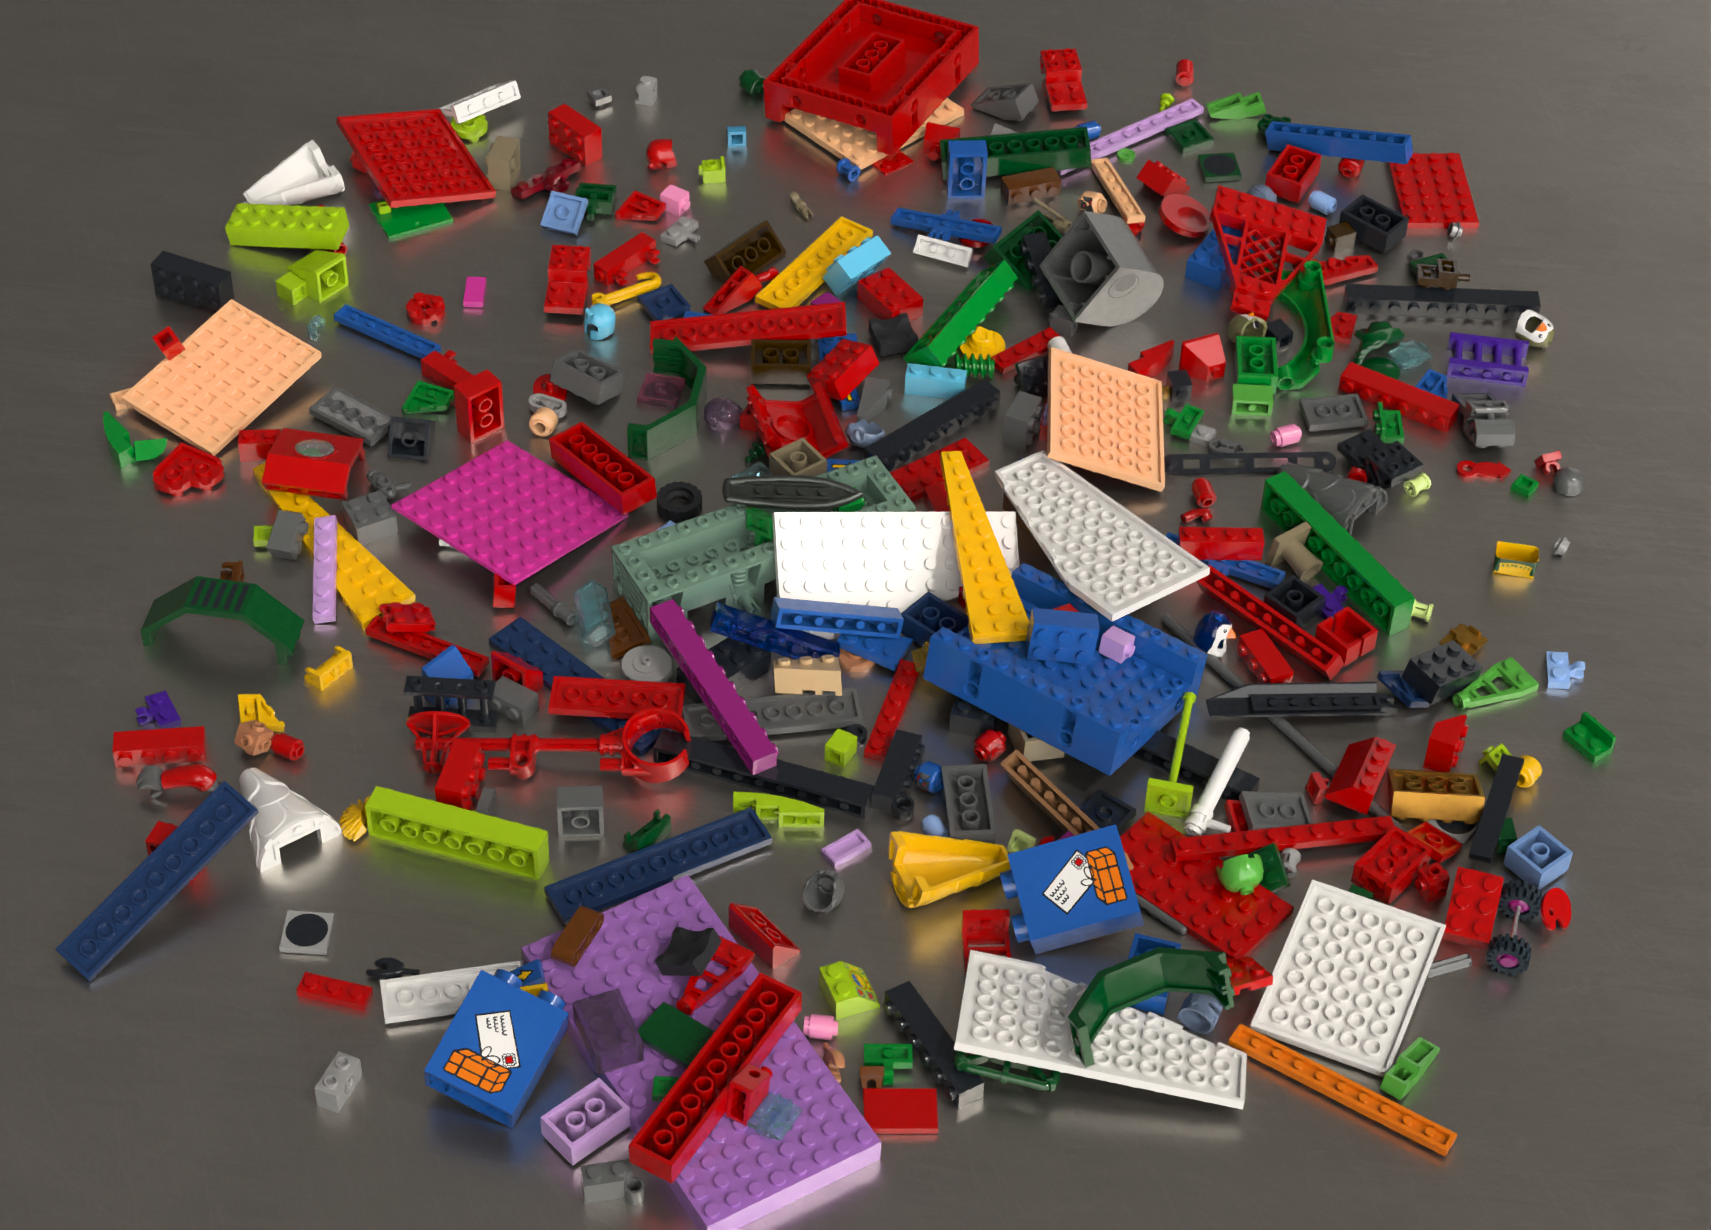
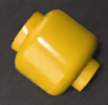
M1522 755L1519 758L1524 759V765L1517 786L1528 788L1541 776L1542 768L1534 757Z

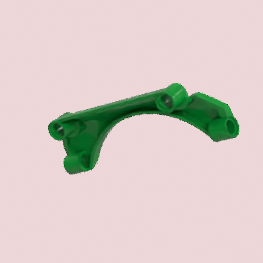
M1312 260L1304 264L1303 272H1299L1277 297L1295 313L1304 333V341L1299 352L1288 363L1278 367L1277 387L1284 391L1302 389L1319 373V363H1328L1332 360L1335 342L1322 268L1319 262ZM1267 267L1263 268L1267 273L1271 272ZM1283 270L1281 279L1285 280L1293 271Z

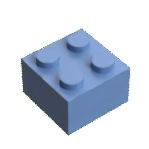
M1538 825L1508 846L1503 864L1524 882L1528 881L1529 886L1534 884L1536 886L1535 889H1542L1568 871L1573 852Z

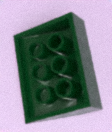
M1037 210L992 246L983 258L990 266L1005 260L1018 277L1015 283L1030 291L1033 288L1030 271L1026 270L1024 255H1021L1019 250V244L1022 242L1023 235L1045 232L1051 249L1055 247L1063 236Z

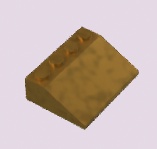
M1388 768L1389 809L1391 817L1399 820L1417 818L1420 821L1438 819L1445 823H1451L1453 820L1464 821L1466 824L1480 822L1484 810L1485 795L1478 774Z

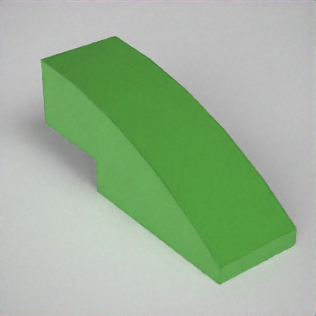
M1239 92L1206 104L1211 118L1242 119L1266 113L1260 92L1244 97Z
M1419 1036L1399 1055L1396 1064L1385 1073L1380 1089L1401 1101L1428 1069L1439 1053L1440 1048Z

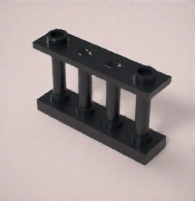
M407 676L403 693L404 695H413L414 706L409 708L408 717L426 711L451 712L469 719L471 724L467 732L496 733L498 711L489 710L488 701L493 700L496 681ZM422 696L435 697L436 707H423ZM444 697L457 698L458 709L445 708ZM466 699H479L480 710L467 709Z

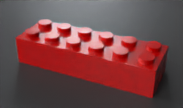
M580 422L549 438L551 458L621 514L625 515L657 498L655 478L585 423Z

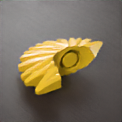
M370 796L366 797L364 803H362L361 799H358V805L350 804V807L343 811L339 823L342 824L340 827L347 839H353L355 842L367 832L368 824L365 805Z

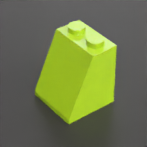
M315 250L287 267V273L292 272L306 281L308 296L318 303H322L349 286L346 256L342 253Z

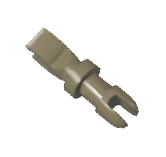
M795 191L788 194L791 197L790 202L797 211L802 212L805 219H809L808 215L813 217L812 211L806 207L807 204L800 199Z

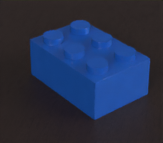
M986 140L948 141L947 199H985L988 156Z
M1032 608L1025 640L1027 659L1092 665L1100 630L1098 615Z
M1135 933L1128 959L1158 947L1181 949V944ZM1170 991L1130 1007L1164 1015Z

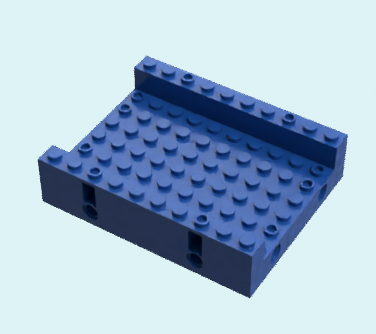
M1023 563L1012 572L1011 577L1029 621L1032 608L1053 610L1069 603L1081 613L1098 615L1100 630L1092 665L1027 659L1025 641L975 644L970 640L968 625L957 634L942 627L930 638L923 679L1110 776L1137 752L1157 730H1161L1183 709L1184 693L1192 692L1197 697L1208 654L1128 614L1112 622L1072 593L1064 582L1035 569L1031 565ZM1112 626L1135 636V651L1130 658L1127 657L1122 663L1098 652L1102 635Z

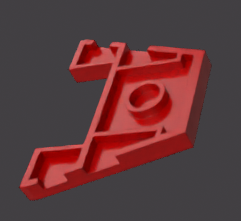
M1226 958L1227 965L1232 974L1230 983L1235 995L1240 994V990L1247 987L1248 990L1252 991L1273 985V975L1253 958Z

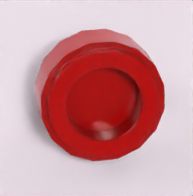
M1351 467L1347 478L1367 483V473L1361 468Z

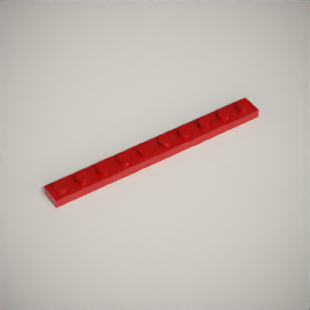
M1391 816L1173 838L1171 839L1170 846L1175 862L1249 854L1271 843L1277 844L1279 851H1282L1285 848L1302 849L1378 841L1394 827Z

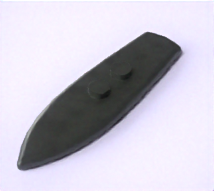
M802 475L725 478L722 486L723 498L726 503L785 510L830 509L852 503L864 496L863 492L839 481Z

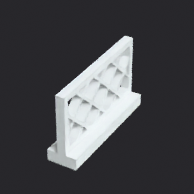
M511 80L504 84H495L437 109H440L445 116L454 117L456 123L460 124L517 100L521 96L516 80Z

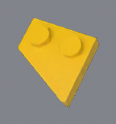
M238 694L237 704L240 723L256 720L257 722L264 723L273 732H284V722L278 721L275 717V711L266 704L261 694Z

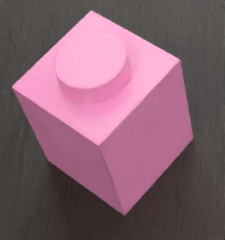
M670 184L660 194V201L666 203L667 209L665 211L679 217L690 207L689 192Z

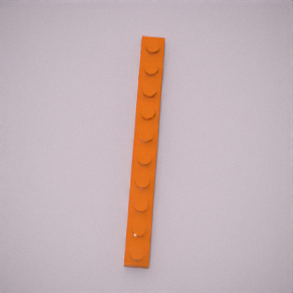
M1241 1023L1229 1038L1228 1045L1232 1048L1246 1053L1248 1056L1443 1156L1447 1155L1456 1140L1457 1134Z

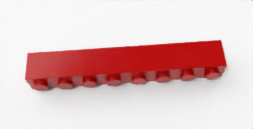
M1208 565L1210 567L1209 575L1196 581L1202 592L1255 629L1263 628L1271 640L1331 681L1344 666L1338 653L1211 565Z

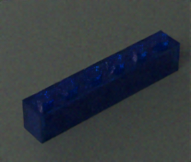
M717 602L710 619L711 632L794 660L803 656L821 658L823 655H833L839 658L840 643L802 630L775 628L770 619Z

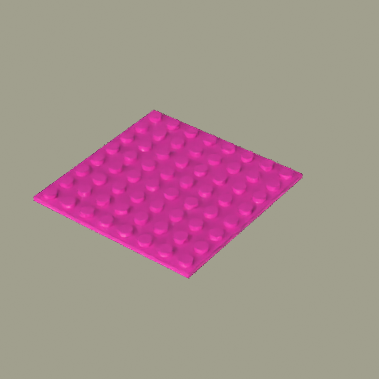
M508 440L391 506L392 509L513 585L518 584L628 517V513L625 515L621 514L599 495Z

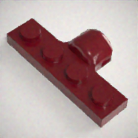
M569 158L564 159L560 164L550 166L546 171L534 174L532 178L517 183V186L511 188L512 196L524 199L543 189H547L549 192L565 193L570 185V182L565 179L569 175L581 170L580 162Z

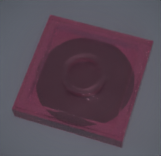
M646 373L637 397V404L675 410L684 390L686 380L684 378Z

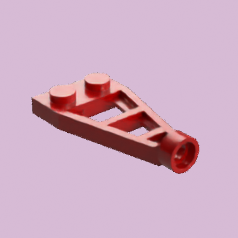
M719 936L722 942L711 960L729 969L720 976H716L706 971V969L701 976H690L683 995L676 1003L677 1009L688 1016L692 1015L695 1010L742 975L753 961L755 952ZM699 979L713 984L706 992L695 988Z

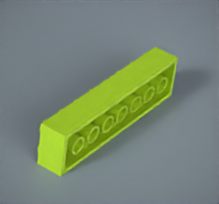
M379 786L375 787L365 805L369 836L540 881L550 861L548 831L541 828H534L518 822L500 819L496 816L481 814L476 811L458 808L454 805L443 804L431 799H424Z

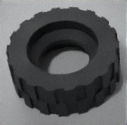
M683 481L672 482L661 487L660 491H658L657 513L664 521L669 522L671 520L678 524L701 515L702 495L700 489L698 490L695 485ZM675 499H684L689 501L690 504L684 507H675L670 505L669 502Z

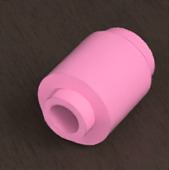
M1294 423L1275 428L1274 431L1270 432L1273 446H1279L1280 448L1299 443L1302 437L1300 427Z
M811 1014V1016H805L803 1034L808 1035L809 1038L832 1040L833 1035L837 1036L839 1021H834V1016Z

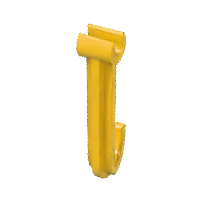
M655 272L637 274V280H651L606 295L594 293L591 296L592 305L603 303L609 306L653 291L661 285V277Z

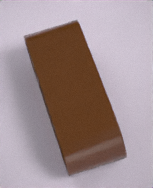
M581 905L553 945L551 959L575 967L601 929L604 914Z

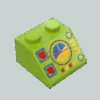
M843 961L819 967V987L835 1020L880 1008V1003L863 969Z

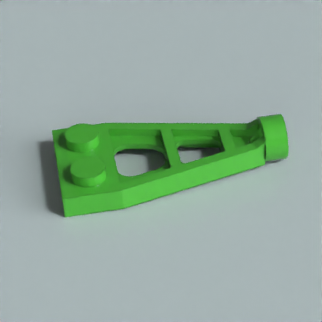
M1510 657L1494 664L1463 691L1453 694L1452 701L1458 710H1462L1467 707L1472 708L1511 700L1538 690L1539 683L1519 663ZM1496 677H1501L1511 688L1499 690L1491 681ZM1483 686L1491 695L1480 696L1475 690Z

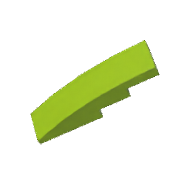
M733 791V813L752 807L760 820H779V827H824L823 808L777 795Z

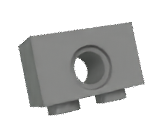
M338 1051L314 1088L317 1106L338 1114L340 1113L363 1077L360 1059Z

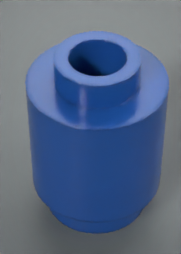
M1094 120L1077 124L1074 127H1087L1089 140L1097 139L1101 134L1100 124Z

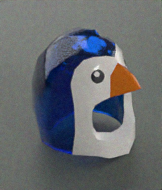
M1220 611L1206 613L1195 627L1193 636L1195 645L1208 654L1223 657L1226 652L1227 638H1236L1229 617Z

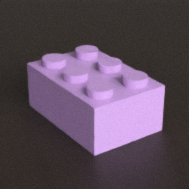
M597 1078L541 1116L542 1135L572 1166L631 1126L630 1108L600 1078Z

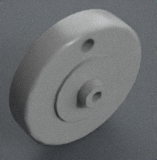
M642 645L632 648L621 659V675L624 680L668 682L673 674V661L670 654L657 646Z

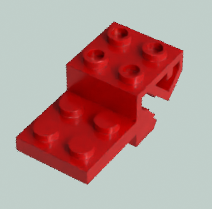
M1066 48L1040 51L1041 74H1046L1043 79L1042 88L1044 95H1047L1051 111L1087 109L1088 103L1081 83L1082 68L1076 49Z
M552 245L548 265V286L544 313L583 315L586 295H588L589 290L587 271L590 272L591 247Z

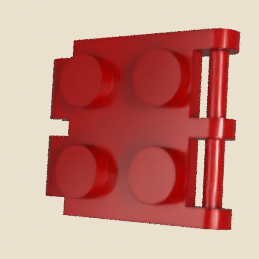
M392 602L391 604H381L379 606L380 612L383 613V621L387 623L386 630L389 632H429V630L436 629V623L430 608L424 607L421 603L401 604Z

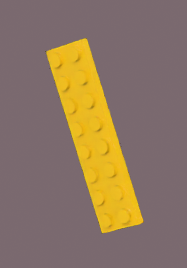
M841 216L755 296V302L769 309L799 306L825 282L822 277L827 273L826 269L834 263V259L841 254L843 256L847 255V251L855 245L857 248L861 246L860 243L863 240L873 236V230Z

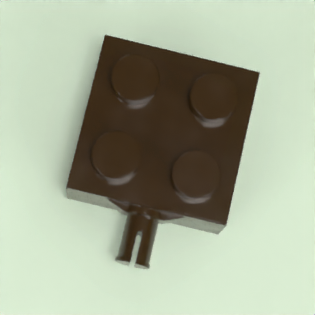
M1437 258L1436 265L1417 264L1416 267L1417 284L1425 288L1437 286L1449 290L1457 288L1458 281H1470V274L1458 272L1457 260Z

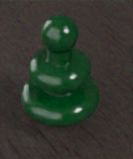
M752 443V449L748 450L749 456L745 457V462L749 464L752 462V459L757 460L759 455L764 456L766 454L763 443Z

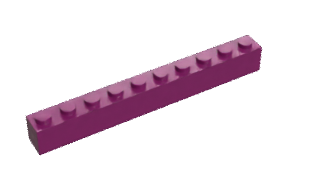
M674 599L650 607L651 625L751 774L755 775L775 767L777 756L779 755L776 745L770 742L766 730L759 726L755 714L748 710L744 698L738 695L734 683L727 679L723 667L716 663L713 652L708 651L702 636L697 635L693 623L685 617L683 608L678 606Z

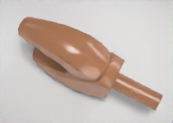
M825 1042L823 1043L825 1050L823 1061L838 1083H840L839 1068L845 1067L844 1055L839 1050L830 1048L829 1044Z

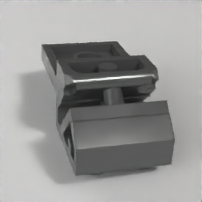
M1452 393L1451 401L1460 404L1459 410L1464 415L1462 431L1476 447L1496 446L1505 448L1506 446L1514 445L1516 436L1513 419H1506L1510 412V406L1505 400H1496L1491 393Z

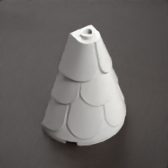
M311 140L245 191L243 195L246 201L243 203L267 205L300 204L309 200L338 194L345 190V185L339 171L334 165L330 167L327 165L320 148L314 140Z
M248 768L242 772L239 778L241 795L259 811L248 823V829L253 845L256 867H258L260 872L281 863L280 847L317 830L318 838L322 843L343 834L339 824L329 814L310 803L301 795L290 790L284 783L257 768Z

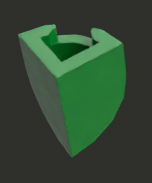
M167 438L134 441L135 461L157 458L166 448Z

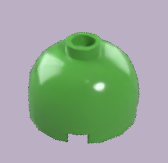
M1248 854L1236 856L1224 861V867L1221 869L1217 866L1216 872L1222 886L1233 893L1240 892L1241 895H1248L1254 892L1253 888L1260 884L1264 872L1260 855L1254 854L1255 858H1249Z

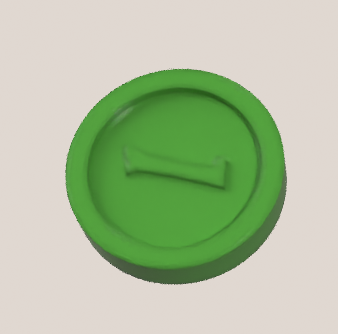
M1123 148L1118 150L1117 158L1122 162H1132L1135 159V152L1131 149Z

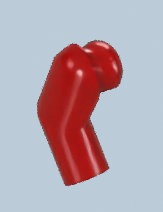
M771 267L767 271L754 276L760 283L772 281L779 275V271L775 267Z
M1197 508L1181 514L1180 519L1186 524L1199 517L1202 518L1203 522H1207L1213 516L1210 513V509Z

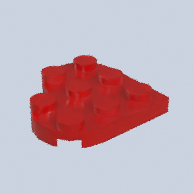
M181 442L156 466L153 471L154 487L161 492L177 497L181 496L183 491L190 487L200 488L202 491L211 490L214 485L222 480L225 472L219 458Z

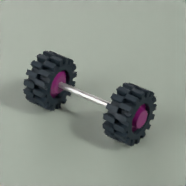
M1511 880L1509 884L1504 883L1501 890L1498 909L1499 911L1502 910V915L1508 914L1507 918L1511 919L1514 917L1511 935L1505 934V937H1503L1502 934H1499L1498 937L1494 936L1488 946L1487 964L1490 965L1492 970L1497 968L1496 972L1499 974L1503 971L1504 975L1508 976V973H1511L1512 976H1516L1517 972L1519 975L1523 974V971L1526 972L1529 967L1532 951L1531 947H1529L1530 944L1528 942L1524 943L1525 939L1523 938L1517 939L1518 936L1515 934L1519 919L1526 922L1527 918L1531 921L1534 919V916H1538L1542 894H1540L1539 888L1535 889L1536 886L1534 884L1529 886L1528 881H1525L1523 884L1521 880H1516V883Z

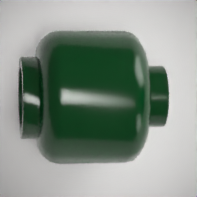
M747 69L739 77V86L750 96L760 95L764 92L763 81L765 78L757 70Z

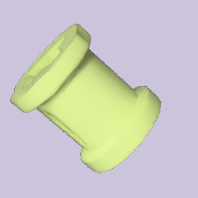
M1422 472L1416 478L1405 481L1403 485L1404 490L1410 497H1415L1420 491L1430 488L1431 480Z
M1415 599L1411 617H1419L1425 619V622H1429L1434 604L1426 605L1417 602Z

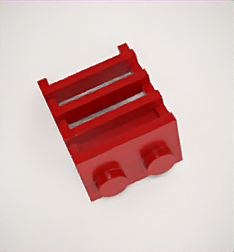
M1009 909L962 910L961 934L965 972L967 971L970 950L1011 958ZM968 945H1005L987 947H968Z

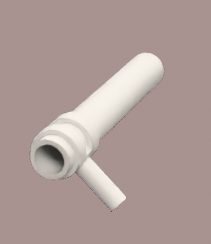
M1238 727L1237 730L1233 731L1197 804H1194L1190 811L1191 816L1187 817L1184 823V831L1187 834L1201 836V834L1205 833L1207 827L1223 833L1230 832V825L1212 819L1214 815L1213 810L1250 739V733L1246 729Z

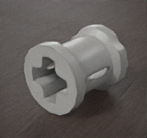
M1285 848L1281 851L1280 855L1287 876L1291 879L1296 876V865L1300 862L1301 854L1293 848Z

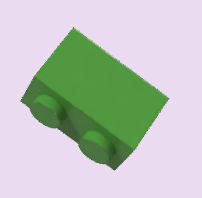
M1232 385L1230 398L1231 415L1271 417L1273 386Z

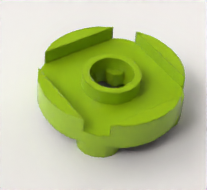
M483 114L460 124L456 123L454 117L451 120V126L459 138L468 139L471 142L478 141L479 137L483 136L488 130V122Z

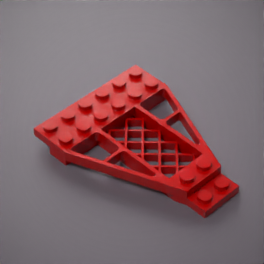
M1218 185L1209 221H1212L1231 283L1230 292L1232 299L1229 310L1240 314L1254 312V316L1267 321L1270 307L1275 299L1304 268V264L1318 254L1323 243L1327 219ZM1221 225L1240 230V238L1223 233ZM1254 236L1257 240L1253 241L1251 237ZM1269 242H1273L1275 246L1272 247ZM1227 243L1238 247L1235 265L1232 262ZM1262 245L1265 250H1261L1258 246ZM1287 245L1310 253L1305 258L1287 252ZM1252 249L1255 253L1251 254L1248 250ZM1270 254L1273 259L1269 260L1266 255ZM1260 258L1262 263L1259 264L1256 259ZM1246 262H1250L1252 266L1248 267ZM1284 262L1298 265L1285 280L1281 279ZM1267 267L1271 272L1267 273L1263 268ZM1257 271L1260 276H1256L1253 272Z

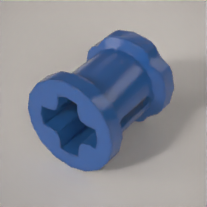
M847 158L840 160L836 166L837 172L844 174L849 181H855L861 172V169L858 166L852 165Z

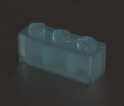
M591 579L573 594L581 638L584 642L598 648L615 635L616 632L607 589Z

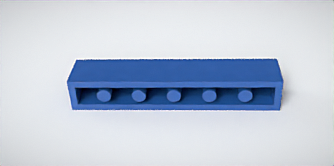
M774 597L770 618L775 628L899 639L904 621L898 608Z

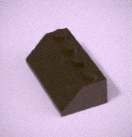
M765 220L704 260V263L713 278L725 284L740 266L755 275L787 252L769 222Z

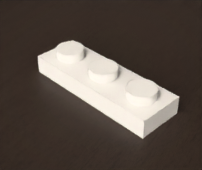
M918 234L913 253L968 268L973 249Z

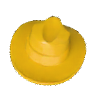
M982 326L976 327V331L967 336V341L959 346L962 354L966 353L968 359L974 353L975 359L978 358L979 354H982L985 360L987 354H990V357L1005 350V342L1002 336Z

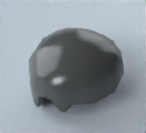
M1564 467L1558 469L1553 475V485L1556 486V492L1559 494L1576 496L1584 490V476L1576 468Z

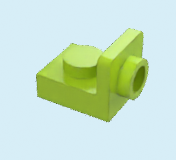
M1503 743L1496 748L1491 745L1482 752L1484 757L1478 762L1481 765L1487 761L1496 772L1502 753L1511 754Z

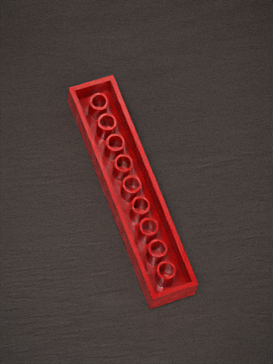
M760 972L630 1142L629 1162L673 1184L725 1114L731 1080L747 1065L752 1064L759 1068L802 1010V992Z

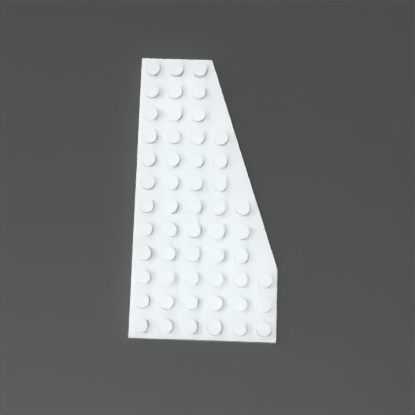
M1043 450L995 471V479L1067 588L1112 622L1209 575L1210 567L1061 462L1048 458L1047 453Z
M774 512L772 514L777 597L898 608L900 613L904 612L928 591L945 602L957 598L959 587L963 586L960 581V571L958 569L952 534L953 525L949 516L950 512ZM986 512L1012 576V572L1020 566L1016 512ZM779 628L780 641L837 640L841 633Z
M970 950L954 1050L1243 1109L1245 1103L1246 1053L1221 1042H1218L1216 1045L1182 1030V1025L1152 1012H1149L1147 1015L1127 1007L1113 1013L1093 1040L1091 1048L1095 1064L1086 1068L1075 1054L1068 1016L1089 985L1080 982L1078 985L1046 971V966Z

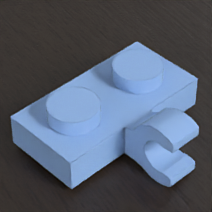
M1546 651L1547 688L1569 689L1570 677L1584 678L1585 662L1577 661L1569 665L1568 652Z

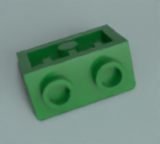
M1586 711L1582 713L1579 722L1563 732V737L1593 763L1612 753L1616 742V736Z

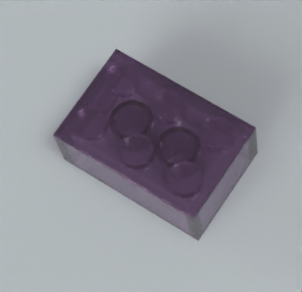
M619 988L572 1002L573 1020L597 1075L644 1061L643 1041Z

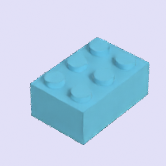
M878 235L872 239L870 237L866 238L860 243L861 246L858 248L855 245L847 251V255H839L834 259V263L826 269L827 273L822 278L836 296L876 271L890 256L891 252Z

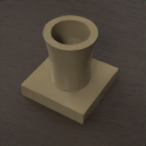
M1304 522L1275 537L1265 564L1274 567L1286 560L1297 577L1303 582L1314 577L1321 570L1323 562L1304 546L1311 526Z

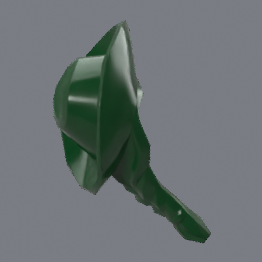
M1386 321L1371 322L1367 329L1356 330L1354 336L1361 342L1353 363L1361 365L1365 356L1371 350L1380 348L1385 343L1393 344L1400 342L1404 339L1405 334L1399 328H1392V325Z

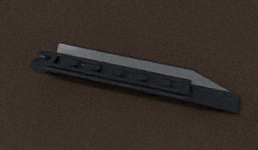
M1377 682L1252 683L1206 699L1209 717L1393 716L1398 712L1396 705L1393 704L1395 702L1393 695L1377 693Z

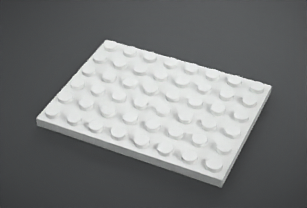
M1312 879L1272 973L1273 985L1266 987L1250 1029L1384 1078L1385 1073L1393 1066L1442 940L1446 925Z

